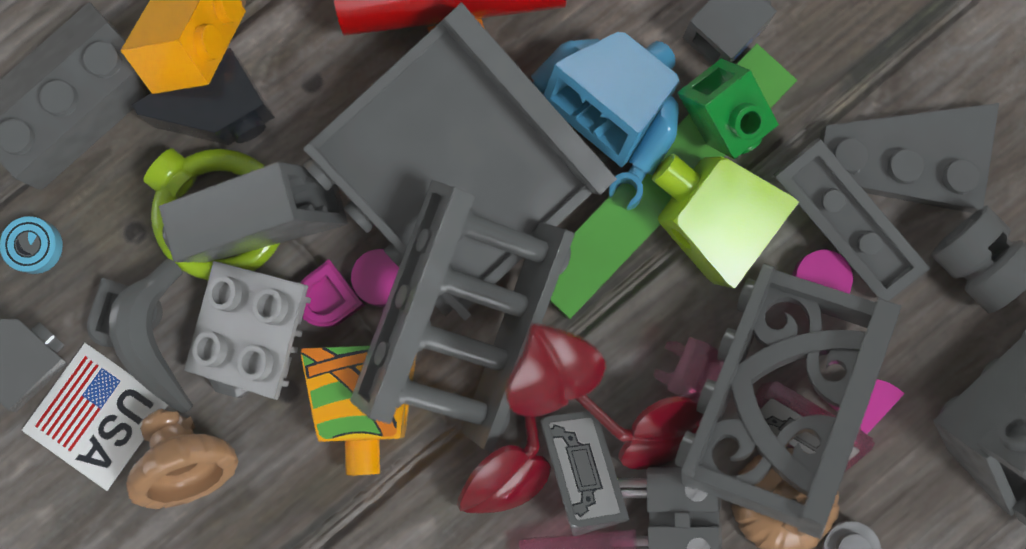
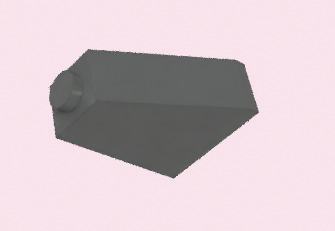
M276 162L159 206L164 224L163 238L166 246L171 251L173 262L207 263L348 225L339 188L336 183L327 191L304 166Z

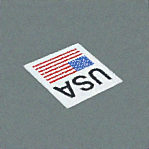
M84 343L22 431L108 491L144 440L140 430L142 420L159 409L165 410L168 405L148 391L131 374L87 343Z

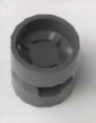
M986 205L953 229L936 246L931 256L953 279L965 277L967 279L966 292L989 314L1003 308L1026 290V244L1022 240L1011 242L1009 240L1010 227Z

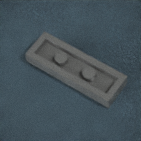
M816 138L773 174L788 193L799 201V206L878 298L890 301L930 269L821 139Z

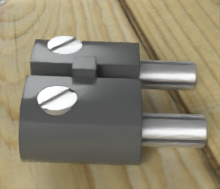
M649 466L647 478H617L620 488L647 487V489L620 490L623 498H647V512H649L650 525L648 526V536H613L611 549H722L721 498L698 489L693 490L683 486L681 473L683 467Z

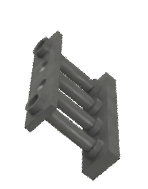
M432 180L350 402L368 418L391 424L396 408H399L402 404L463 420L464 424L461 433L482 449L493 452L499 436L504 433L510 420V406L505 397L507 382L524 351L531 325H541L559 275L564 272L570 261V246L575 233L539 221L534 237L474 215L471 206L476 195ZM468 237L525 258L514 290L512 291L452 270L450 263L458 241ZM445 292L504 312L505 314L494 344L491 345L432 326L430 317L438 296ZM426 348L484 366L485 368L473 399L410 381L409 373L417 352Z

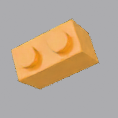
M150 0L120 51L152 94L209 85L246 10L241 0Z

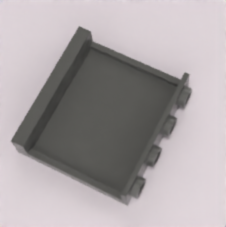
M463 3L458 5L303 148L311 157L303 166L327 191L335 183L352 200L344 209L366 233H369L376 226L391 243L384 249V252L398 267H400L432 180L476 195L471 206L474 215L534 237L539 221L557 226L592 193L600 195L617 179ZM464 237L458 241L450 264L454 271L495 284L523 257ZM444 292L438 296L435 306L445 316L454 309L466 320L471 316L467 309L475 302Z

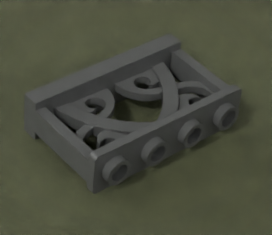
M763 264L757 280L747 278L742 288L737 310L744 313L738 329L727 328L721 341L717 360L724 362L719 377L717 381L707 379L700 394L696 411L704 415L697 433L694 434L687 431L680 444L675 465L683 467L681 472L683 486L693 490L698 489L797 527L799 532L821 540L902 305L878 298L876 303L777 271L775 267ZM780 302L798 305L808 317L809 333L797 336V324L794 318L786 312L787 324L785 327L779 330L771 329L765 321L766 313L769 308ZM821 313L868 329L866 332L854 330L821 331ZM755 336L759 343L766 348L746 359ZM828 355L826 369L832 364L841 365L846 371L845 377L837 382L824 379L819 367V356ZM807 358V375L812 387L822 399L839 408L837 416L835 418L827 415H809L798 418L788 424L776 437L759 409L752 384L779 367ZM733 395L740 420L727 419L722 421L730 398ZM803 432H810L818 438L820 448L815 453L804 452L800 447V441L795 446L792 455L786 449L791 440ZM724 438H732L737 441L739 450L734 456L729 457V461H742L748 458L755 448L762 459L754 469L746 474L730 476L722 473L713 462L712 452L719 441ZM772 468L783 480L808 498L805 505L758 488L756 485L764 479Z

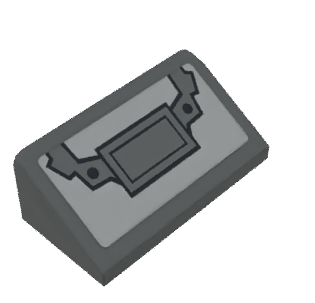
M588 411L553 415L540 419L573 536L630 521L601 423Z

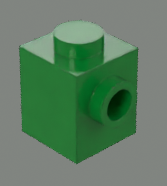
M722 58L677 92L706 145L732 159H736L741 154L755 149L761 143L762 138L779 125L751 70Z

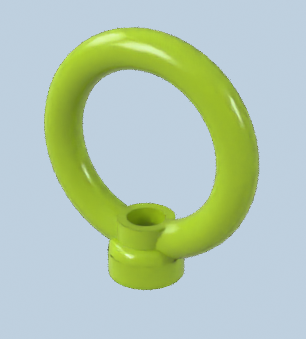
M170 148L162 153L147 170L143 181L156 191L152 202L151 221L156 241L165 256L173 261L171 251L166 246L163 238L164 224L159 209L160 205L181 198L192 187L197 177L204 173L228 171L241 176L265 166L247 154L228 149L204 150L186 158L174 148ZM280 243L214 261L255 271L271 258ZM213 261L207 263L175 262L187 274L209 280Z

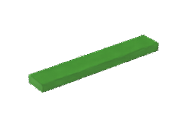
M757 43L737 63V65L751 70L770 108L797 81L793 75ZM688 114L677 126L675 141L663 160L674 153L694 169L704 157H725L726 155L706 145L691 116ZM647 173L643 179L642 199L635 208L627 210L628 204L637 193L636 189L631 184L623 183L615 190L612 198H608L575 232L570 246V261L564 272L559 275L550 299V303L568 320L582 308L661 225L658 221L659 214L671 200L672 196L652 181L653 175Z

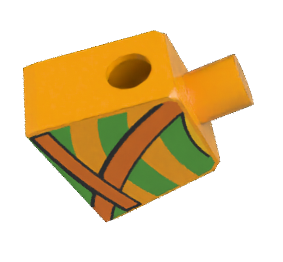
M370 346L302 348L301 358L318 442L345 441L346 475L380 474V439H400L405 437L409 405L402 404V406L396 408L392 422L388 424L368 418L350 402ZM416 357L409 373L410 381H413Z

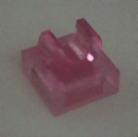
M689 337L686 346L677 341H669L666 343L665 349L680 356L676 370L672 373H666L663 370L655 369L653 375L657 380L667 385V390L676 396L692 398L698 402L707 379L717 381L724 362L717 360L718 350L708 343Z

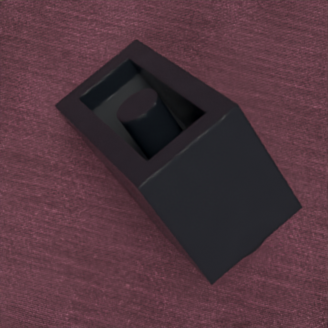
M231 48L226 50L209 85L156 94L151 93L132 104L137 115L154 128L225 145L235 141L241 144L256 138L266 129L265 123L275 118L245 66Z

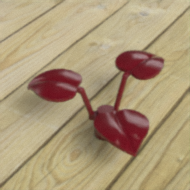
M532 324L524 351L509 377L505 391L506 401L515 413L524 415L527 444L524 449L515 445L501 447L483 459L466 481L458 497L457 506L460 511L466 513H494L520 506L537 495L548 481L551 466L545 457L536 455L540 445L535 416L557 411L568 405L569 400L575 399L618 440L625 442L618 453V458L622 465L636 470H647L649 466H662L677 457L685 433L689 431L696 434L704 414L696 411L698 404L696 400L675 396L661 399L643 410L633 422L632 429L619 426L587 396L599 385L605 374L606 363L600 351L588 341L570 332L549 326Z

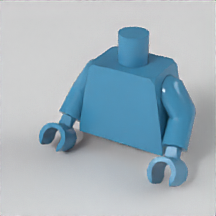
M616 32L602 40L566 41L531 75L534 80L532 83L567 123L621 168L628 160L633 164L628 172L616 175L617 179L609 186L610 199L614 195L616 188L623 183L631 184L636 189L635 197L631 199L627 206V210H631L642 199V181L646 174H654L677 135L679 104L672 96L680 81L678 75L671 70L675 66V55L672 49L663 42L656 41L644 48L623 32Z

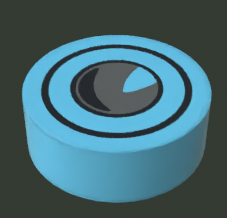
M27 216L12 221L1 235L0 252L2 258L10 267L29 274L46 272L58 262L62 254L63 242L59 231L51 223L37 217Z

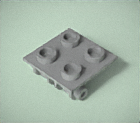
M213 261L184 371L278 400L282 386L288 387L289 380L286 379L292 359L289 355L298 351V347L292 346L294 336H302L303 331L298 330L297 325L302 322L306 303L310 304L311 298L306 297L309 286Z

